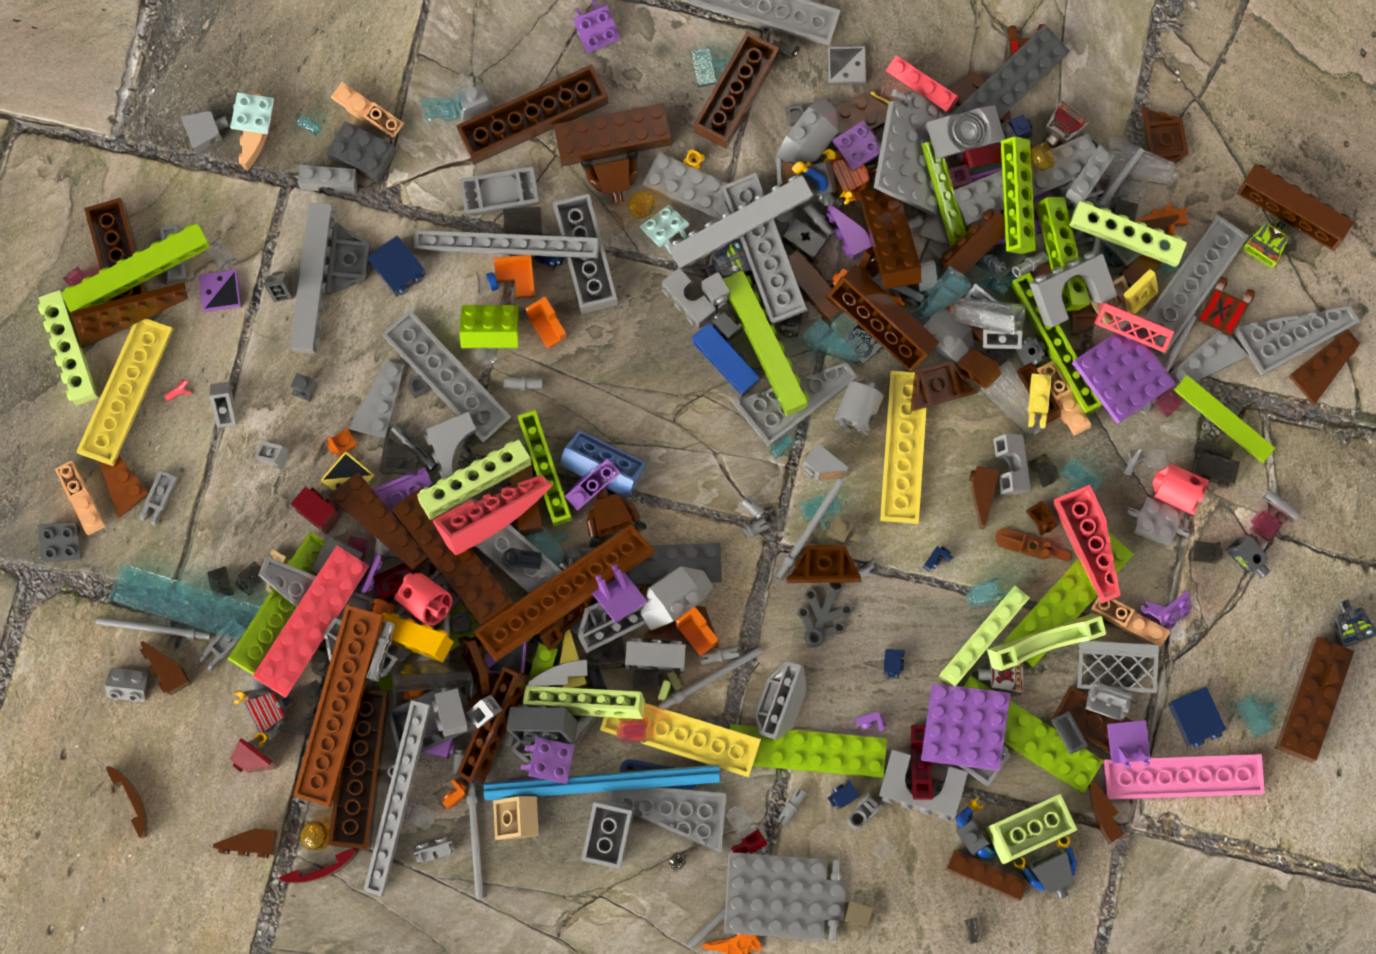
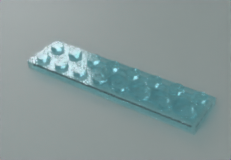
M123 563L108 597L109 601L236 641L241 639L261 607Z

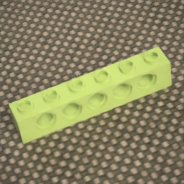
M1079 201L1076 205L1069 224L1070 227L1176 267L1179 264L1187 242L1182 241L1183 238L1177 235L1169 236L1165 234V231L1158 228H1148L1147 224L1140 221L1135 223L1130 221L1129 217L1119 214L1117 216L1112 214V211L1102 207L1099 209L1094 207V204L1089 201ZM1088 215L1096 216L1097 222H1091ZM1106 222H1112L1115 225V229H1109L1106 226ZM1124 229H1130L1132 236L1125 235ZM1142 235H1147L1150 238V243L1143 242ZM1160 242H1165L1168 245V250L1161 249Z
M58 290L38 297L40 301L38 309L46 319L43 324L46 331L50 332L51 338L49 342L52 349L56 350L55 360L58 367L61 366L63 373H60L61 379L64 384L67 383L69 389L66 390L69 401L80 405L97 399L98 395L71 313L61 295L62 292ZM54 311H59L58 316L51 317ZM60 328H65L62 334L57 335V331ZM70 345V349L67 352H63L64 346ZM76 362V366L73 369H68L70 363ZM82 379V383L75 387V381Z
M520 440L511 441L504 448L490 452L484 459L475 460L469 467L461 468L452 476L440 479L436 485L422 489L417 494L419 503L431 520L531 466V458ZM507 457L512 459L510 462L503 461ZM488 467L495 468L493 471L486 470ZM471 476H477V477H478L477 480H474V481L469 480V478H470ZM455 485L462 486L458 490L452 489V487ZM438 494L444 495L442 499L435 498Z
M526 686L523 705L534 708L536 705H543L547 708L564 706L572 715L643 719L645 699L642 693L638 691Z

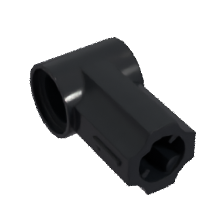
M509 548L502 555V561L506 566L540 569L542 552ZM509 552H512L516 555L515 562H509L507 560V554Z
M598 663L587 666V676H585L589 689L608 690Z

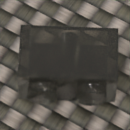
M1202 452L1198 458L1195 474L1210 480L1209 483H1216L1218 487L1229 488L1236 482L1240 461Z

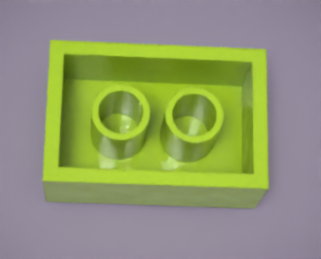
M462 305L459 331L461 348H518L520 327L519 305Z

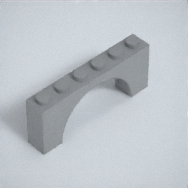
M469 412L426 429L428 434L424 436L428 446L432 445L435 452H432L435 463L440 462L442 469L439 472L442 478H448L454 474L453 461L458 447L468 436L477 432ZM455 485L452 487V489L458 490L460 489V487L458 485ZM470 498V499L464 501L463 503H465V502H467V501H470V500H473V503H474V502H476L477 500H474V499Z

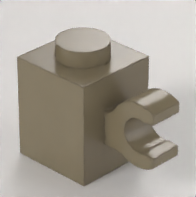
M837 515L827 532L828 538L844 545L846 539L859 545L863 536L852 532L854 524Z
M852 901L849 902L844 917V922L851 923L847 931V937H850L852 931H856L858 933L857 940L862 938V931L859 926L867 928L868 924L872 925L875 914L872 913L873 908Z

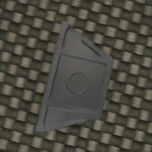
M334 223L326 287L327 294H332L364 282L367 279L369 263L367 257L370 254V242L358 237L355 233L348 231L338 223Z

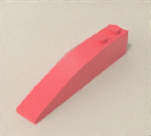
M540 475L518 483V487L503 488L499 494L491 496L489 493L484 495L482 500L474 503L473 500L467 501L433 519V522L447 547L455 555H458L491 537L521 516L549 490L551 483Z
M1085 486L1054 499L1053 506L1102 604L1120 597L1107 521L1091 486Z

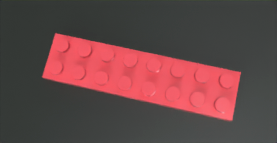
M336 545L252 677L286 698L324 639L325 630L332 620L338 617L369 568V565Z

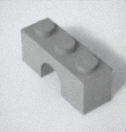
M1099 145L1065 197L1075 204H1078L1079 201H1085L1115 155Z
M300 165L298 185L301 190L320 191L321 187L336 189L338 193L357 194L359 176L356 169Z
M680 268L662 281V292L666 297H671L675 301L674 305L680 312L684 311L686 313V318L691 325H696L700 328L716 315V308L704 295L696 301H690L685 297V292L691 287V280Z
M1004 434L993 438L996 457L1004 458L1009 466L1007 473L998 476L1001 494L1020 495L1031 491L1023 435Z

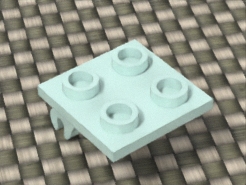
M237 92L236 101L233 105L232 122L229 125L230 128L268 134L275 99Z
M667 205L639 226L659 247L665 245L670 254L669 248L672 245L668 239L676 233H679L683 240L688 238L684 229L689 226V223L670 205Z

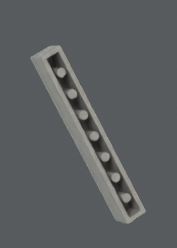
M797 174L788 179L789 183L784 186L779 184L771 189L773 192L767 195L762 193L755 197L756 201L751 204L746 202L738 207V211L734 213L729 211L722 215L720 221L715 222L713 220L705 225V229L701 231L696 229L689 233L687 239L682 240L680 238L671 243L672 247L669 250L680 269L687 267L815 197L804 176L799 177Z
M309 202L290 342L292 352L315 354L316 348H319L320 337L317 336L318 330L322 329L320 313L324 312L325 302L322 301L323 294H326L327 287L325 276H328L329 265L327 264L331 254L329 244L333 238L334 229H332V222L336 221V211H334L332 204Z

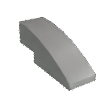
M574 660L551 667L529 680L528 686L568 684V676H587V660Z

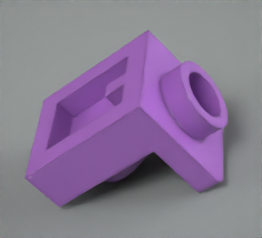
M879 711L855 719L857 728L862 726L863 729L874 726L873 722H876L879 733L883 732L884 726H886L885 718L879 714Z

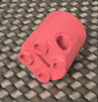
M1170 462L1167 468L1157 471L1152 481L1155 491L1154 497L1194 515L1198 507L1196 503L1202 501L1205 495L1204 491L1210 480Z
M422 573L407 574L395 595V600L398 601L399 605L429 626L440 623L447 616L452 606L451 594Z

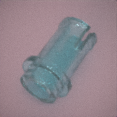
M301 115L296 123L300 129L304 128L314 136H317L322 128L321 125L310 120L307 115Z
M785 435L776 445H772L769 451L777 459L782 457L783 453L794 442L788 435Z

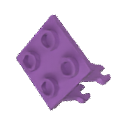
M595 0L591 2L594 6L593 11L583 15L579 8H576L577 17L573 18L586 53L621 39L607 4L599 7Z
M865 121L860 122L832 140L852 171L880 155L881 144Z
M380 555L374 556L370 563L363 561L369 565V569L364 581L360 580L358 584L360 585L358 593L363 594L372 589L375 582L372 579L373 575L379 572L382 565Z
M615 564L612 566L615 580L606 585L605 580L601 579V575L596 576L599 589L593 592V596L611 619L617 623L646 604L647 600L625 572L621 573V570L617 569Z
M1188 590L1167 607L1153 604L1149 601H1146V605L1149 608L1141 605V610L1144 612L1142 614L1143 617L1168 630L1172 629L1180 618L1188 616L1192 609L1190 592Z
M1146 720L1107 724L1112 764L1122 763L1125 768H1131L1129 762L1141 761L1144 766H1150L1148 760H1151Z
M536 737L534 745L525 746L524 750L533 752L531 764L521 765V770L529 771L528 776L567 784L574 745Z

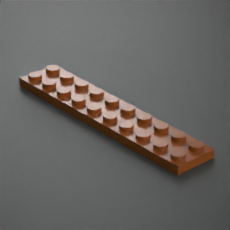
M629 525L473 631L474 636L497 662L593 596V592L599 589L596 576L601 575V579H604L607 585L615 580L612 570L613 565L616 564L617 569H620L621 573H626L655 553L654 548L632 525Z
M346 605L293 794L294 797L332 807L366 685V676L376 649L377 639L379 638L385 615Z

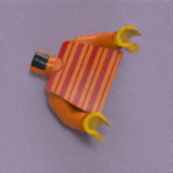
M827 149L822 155L828 157L824 162L832 161L836 183L841 193L840 198L842 197L843 200H846L844 202L845 205L850 201L860 199V191L868 190V185L870 184L869 175L877 172L875 163L872 161L852 171L841 153H835L833 150Z

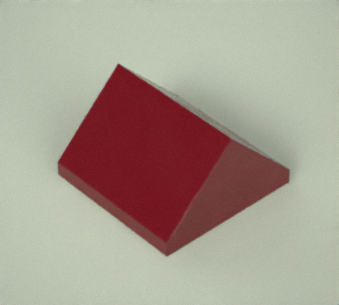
M405 563L373 576L383 601L389 603L395 600V595L403 584L404 577L409 573L414 574L413 570Z

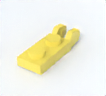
M1031 375L1028 427H1033L1035 413L1041 414L1040 428H1045L1052 376Z

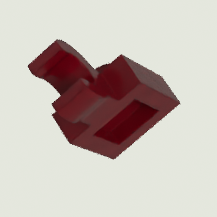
M756 828L741 837L742 842L734 845L731 850L733 853L747 854L749 851L750 854H753L766 846L767 842L759 829Z

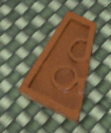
M119 455L114 466L99 461L117 516L120 518L146 498L149 492Z

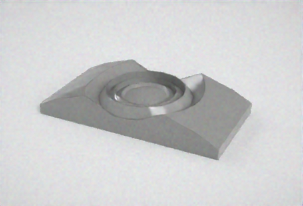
M995 105L949 115L926 123L936 159L963 153L969 149L999 144L1001 140H1005Z
M533 166L459 179L465 215H486L500 210L521 209L539 203Z

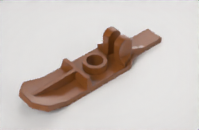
M1002 528L996 533V544L1007 550L1042 560L1051 557L1067 562L1070 560L1071 552L1058 549L1047 540ZM1034 543L1036 549H1031L1030 544Z

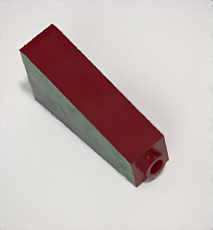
M1001 144L964 151L961 165L966 180L969 176L1002 167ZM1030 144L1032 158L1034 155V149L1032 144Z

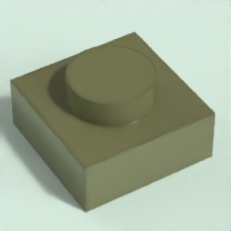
M674 671L668 673L667 678L671 682L674 692L682 691L681 685L684 682L680 674L676 675Z

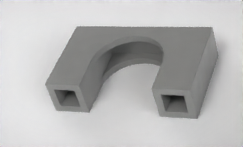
M1095 251L1084 254V257L1081 259L1069 261L1067 266L1052 269V273L1048 275H1039L1035 278V281L1029 283L1044 325L1054 327L1069 319L1062 301V289L1066 281L1072 276L1079 275L1084 279L1092 302L1102 304L1117 296L1104 256L1101 253H1095Z
M892 750L878 797L882 798V802L888 804L897 802L901 804L900 807L912 810V807L920 809V813L931 816V813L938 814L939 819L946 821L955 819L968 772L948 767L942 789L933 800H913L912 794L908 791L905 784V775L911 755Z

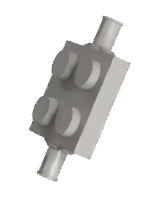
M1146 497L1140 510L1129 506L1126 514L1136 517V527L1133 533L1166 546H1171L1173 538L1177 533L1187 538L1191 530L1180 526L1183 510L1150 497Z

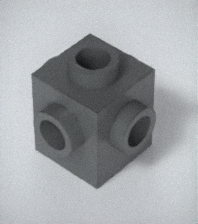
M1031 336L1022 341V349H1016L1024 366L1031 362L1035 365L1044 360L1042 356L1045 355L1044 351L1047 350L1042 339L1038 341L1037 337L1032 339ZM1031 347L1036 350L1035 354L1029 352Z

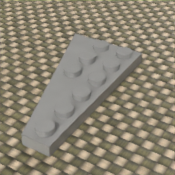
M1345 306L1322 312L1277 318L1243 326L1238 325L1234 333L1260 376H1263L1357 325L1360 321L1351 306Z
M845 362L800 379L801 384L799 386L802 391L805 390L809 397L807 408L787 417L773 388L751 395L748 398L734 401L733 404L764 443L770 447L845 389L850 381L854 382L858 379V376Z
M265 557L258 575L296 607L316 578L312 574L269 557ZM353 591L337 619L342 622L346 605L370 611L374 599Z
M661 787L608 791V802L634 807L633 815L721 853L726 793Z

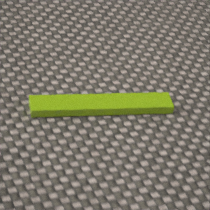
M929 141L922 143L921 146L949 244L952 247L956 239L963 236L966 230L954 195V188L945 157L936 159L932 142Z
M1188 375L1174 389L1176 393L1261 463H1264L1275 450L1274 446Z

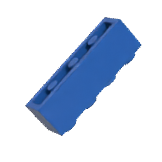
M708 323L692 337V343L743 397L759 383L760 374L753 366L750 368L746 364L747 360L741 353L737 354L734 351V346L728 339L724 340L721 337L722 333L715 325L712 327Z

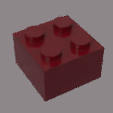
M305 486L293 500L291 506L302 517L327 534L340 518L337 512L339 509L329 499L324 501V498L313 487L308 489Z

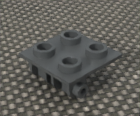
M1005 243L995 247L989 253L987 252L975 265L1000 281L1012 271L1014 266L1024 262V259L1027 257L1023 254L1006 251Z
M76 522L37 525L42 562L81 559L78 539L80 526Z

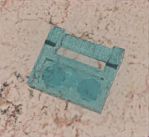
M423 98L421 100V107L425 110L424 117L426 120L432 121L435 118H441L445 121H452L453 119H458L455 99Z

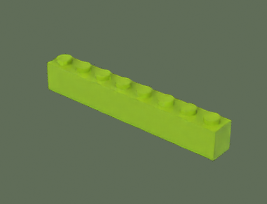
M189 224L181 232L172 233L167 236V239L152 243L144 251L139 250L132 257L121 259L116 265L100 270L99 274L93 277H86L81 283L65 288L61 295L70 313L71 311L102 304L206 251L211 246L199 224Z
M742 270L724 278L723 281L730 291L729 300L786 417L807 408V401L809 400L807 392L805 390L802 391L799 386L801 384L800 378L797 373H793L791 369L793 367L789 357H785L783 353L785 349L781 340L777 341L775 337L777 334L773 324L769 325L767 318H769L765 308H761L759 304L761 302L757 291L753 292L751 288L753 284L749 275L745 276Z
M1029 272L1013 280L1010 287L1022 309L1026 312V316L1038 338L1044 342L1047 348L1046 352L1051 361L1055 362L1072 389L1074 398L1087 416L1099 410L1103 404L1072 364L1077 359V356L1059 324L1054 327L1044 325L1029 284L1034 281Z

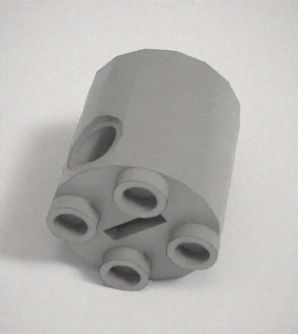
M865 379L858 382L850 381L834 420L840 423V427L845 430L853 428L859 434L867 436L872 428L884 395L876 384Z

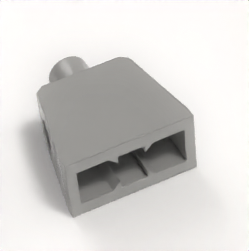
M482 84L460 92L456 97L455 106L462 122L495 108L488 91Z
M211 111L181 117L196 155L220 142L222 137L219 130L229 127L225 116L215 120Z

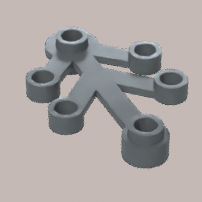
M833 583L828 584L830 591L822 610L816 598V591L813 589L806 591L805 598L810 602L817 619L815 627H813L809 618L808 608H799L798 617L802 619L807 630L804 640L809 647H819L823 643L824 638L833 634H842L845 631V625L842 622H837L833 627L822 630L824 623L842 616L848 617L852 614L853 609L849 604H845L840 609L829 613L836 594L843 590L844 583H839L840 587L837 589L833 587ZM809 592L814 593L815 597L810 599L808 598L807 594ZM848 607L850 613H844L843 608ZM806 610L807 615L801 616L800 611ZM841 625L843 630L837 631L836 626ZM816 635L818 639L814 642L811 641L810 637Z

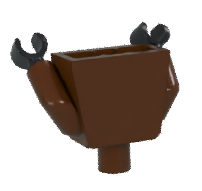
M627 151V158L594 165L589 158L590 164L584 165L581 161V166L586 173L589 183L597 191L603 192V194L611 193L613 204L624 202L622 191L629 190V186L634 184L638 174V151H635V156L633 157Z
M606 488L597 493L599 500L592 503L593 508L589 510L586 520L588 535L591 537L589 541L591 548H593V540H597L600 546V537L625 529L629 525L634 526L638 531L637 526L642 524L646 530V524L640 521L641 517L633 503L626 498H620L618 494L610 496Z

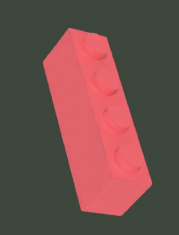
M897 55L886 69V72L948 113L952 112L960 100V97Z

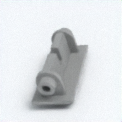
M440 835L433 841L417 843L413 847L417 863H424L435 859L433 854L435 851H437L439 858L452 854L455 851V847L452 843L451 835Z

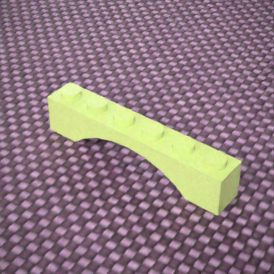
M1014 586L938 677L948 685L956 686L1030 597Z
M1089 614L987 649L992 668L1002 671L1019 665L1023 661L1043 652L1106 635L1102 616Z

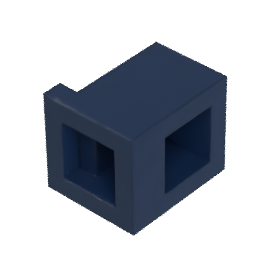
M1024 114L1010 119L1008 129L1012 137L1016 136L1027 139L1033 136L1031 133L1032 124L1029 119L1025 118Z
M885 649L883 675H888L887 678L899 679L900 671H904V659H901V657H904L905 650Z
M850 779L846 781L845 787L842 784L832 790L833 794L827 797L832 807L836 806L839 810L859 798Z

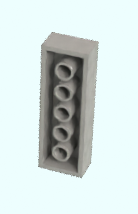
M585 194L553 202L561 236L599 238L600 240L598 258L566 257L581 314L618 305L590 195Z

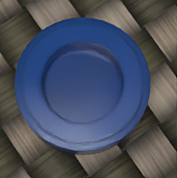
M487 273L486 277L492 292L498 290L499 286L494 273Z

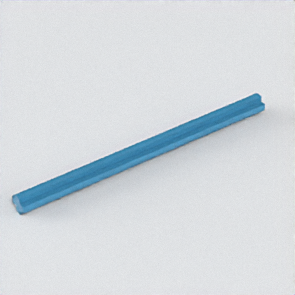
M719 765L568 776L567 784L541 778L484 783L485 800H499L517 796L538 797L718 783L721 781Z

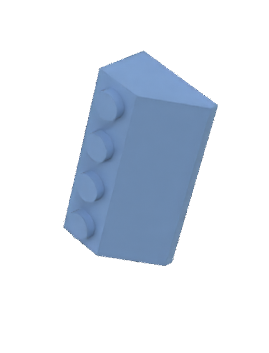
M578 430L565 447L559 465L583 477L608 458L621 473L604 488L615 492L619 496L628 498L647 463Z

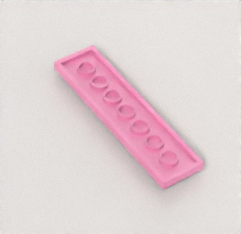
M1262 754L1151 758V760H1148L1150 766H1144L1141 761L1129 762L1131 768H1125L1122 763L1112 764L1111 760H1104L1105 791L1109 800L1265 794Z

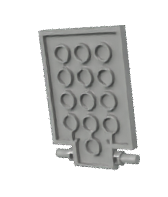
M894 89L891 95L899 99L904 105L894 100L889 102L874 188L932 216L937 213L938 202L921 144L931 141L926 123L946 117L947 115L939 109L938 105L911 91L902 93Z
M730 852L728 857L724 933L824 940V920H827L830 927L829 941H837V929L840 927V921H844L846 881H842V875H840L841 861L833 860L832 874H830V880H827V860Z

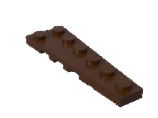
M359 472L328 495L333 502L353 517L355 521L375 536L413 571L429 559Z

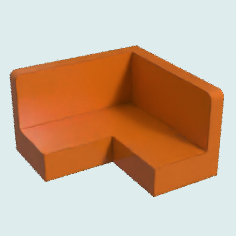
M531 255L494 258L497 283L515 281L517 299L536 297Z
M546 297L541 298L526 308L529 321L548 349L567 338L565 330L556 318L555 311Z
M695 606L676 620V627L699 656H702L719 643L718 638L708 627L707 621Z

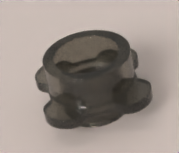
M675 852L668 864L671 866V869H674V872H677L686 864L687 856L683 852Z

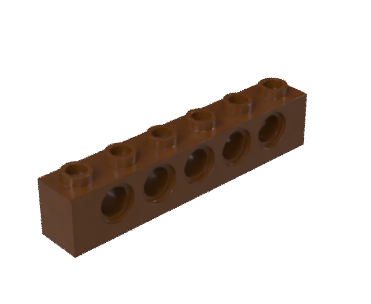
M503 666L491 693L503 711L498 713L484 726L476 727L456 773L458 776L471 783H484L507 731L510 707H517L530 676L515 668Z

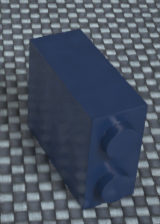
M397 235L367 257L370 265L396 297L404 295L408 292L410 286L414 283H420L425 278L426 272Z
M1207 686L1168 703L1187 747L1193 745L1196 748L1205 744L1204 740L1211 737V740H1215L1223 736L1221 732L1225 731L1226 727Z

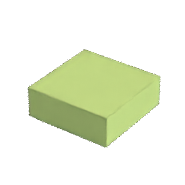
M664 680L658 701L663 702L667 699L672 686L671 682Z

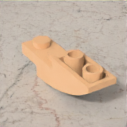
M341 82L331 96L333 100L345 107L346 111L393 139L404 125L398 118L375 102H370L343 82Z
M253 93V95L261 96L260 93ZM243 131V135H240L242 153H239V164H242L244 170H249L258 158L267 134Z
M1051 361L1037 368L1040 375L1052 376L1051 395L1061 409V419L1064 424L1068 425L1073 435L1075 436L1091 428L1090 421L1074 398L1072 389L1055 362Z
M71 460L55 468L85 533L89 536L104 528L105 525L100 516L101 514L74 462Z
M1098 597L1091 608L1095 613L1143 642L1147 641L1152 645H1159L1160 649L1170 634V630L1136 613L1134 609L1115 599L1102 604Z

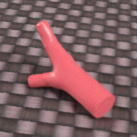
M180 380L176 388L164 395L166 400L170 401L181 394L191 395L192 391L184 389L188 384V380L184 382Z

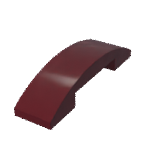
M911 725L910 749L913 800H933L931 762L921 760L926 725Z
M355 848L335 855L338 862L305 876H302L300 870H296L280 876V881L301 884L325 879L348 865L358 852Z

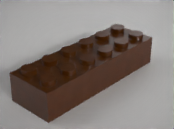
M746 31L695 121L694 133L727 149L779 57V47Z
M664 103L554 124L562 166L578 164L581 161L588 162L589 158L593 161L627 154V151L635 153V151L640 152L671 146V135Z
M1256 163L1236 193L1332 251H1335L1354 223L1348 215L1338 213L1331 205L1321 203L1314 195L1306 194L1301 191L1299 186L1289 184L1282 176L1274 175L1265 166L1257 165Z
M876 188L860 191L861 209L883 288L889 289L922 283L921 265L902 201Z
M121 198L84 208L100 270L107 267L110 268L116 265L119 260L128 259L138 251L127 208ZM146 281L108 301L148 292Z
M856 264L827 295L909 372H912L939 344V341Z
M1319 637L1312 640L1274 749L1311 763L1317 761L1354 654L1353 650ZM1336 663L1341 679L1340 683L1322 687L1328 666Z

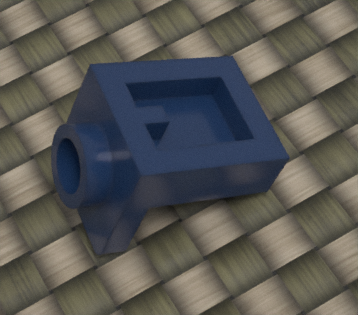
M535 256L534 260L555 270L556 266L562 264L564 257Z
M937 546L922 568L929 572L931 568L936 569L941 562L939 557L949 563L953 556L950 555L951 552L945 547L941 546L940 548Z

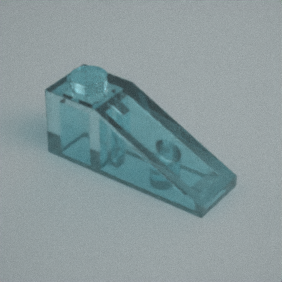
M949 266L916 312L919 318L924 320L960 300L963 295H966L971 287L968 277Z
M821 318L804 332V343L809 348H814L818 352L855 364L860 362V356Z
M993 578L970 587L969 593H966L967 604H971V609L995 607L1001 598L998 578Z

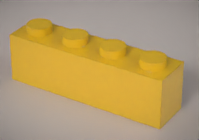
M383 612L382 615H385L383 621L396 625L391 638L392 645L442 663L444 662L453 644L447 632L441 629L435 631L431 626L424 623L422 626L418 625L416 621L410 618L404 620L396 613H391L390 615Z

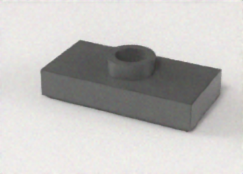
M1070 711L1051 720L1069 755L1088 746Z

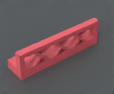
M1103 302L1099 305L1100 311L1094 324L1164 353L1166 352L1174 334L1173 330L1109 303ZM1104 312L1112 314L1113 322L1109 324L1100 322ZM1127 320L1131 325V329L1122 331L1118 323ZM1144 327L1147 329L1149 336L1141 339L1137 336L1135 330ZM1160 334L1166 336L1163 346L1156 345L1153 337Z

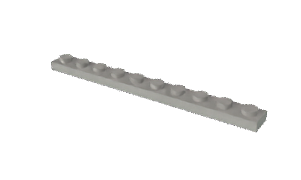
M415 230L414 249L419 251L598 258L600 240L599 238Z
M415 699L411 700L363 890L375 895L384 896L432 707L431 704Z

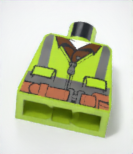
M1277 220L1274 226L1266 223L1248 240L1243 250L1273 269L1288 240V236L1283 234L1287 225L1280 220Z

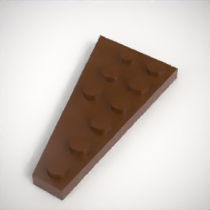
M183 282L71 311L81 347L83 349L188 299V295Z

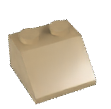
M517 796L493 801L495 840L539 836L537 796Z

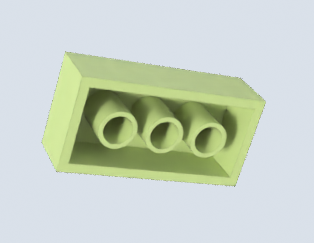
M1061 794L986 827V831L1001 863L1004 864L1075 832L1077 828Z

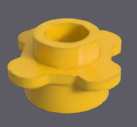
M689 150L683 163L699 170L701 162L705 160V156L695 150Z

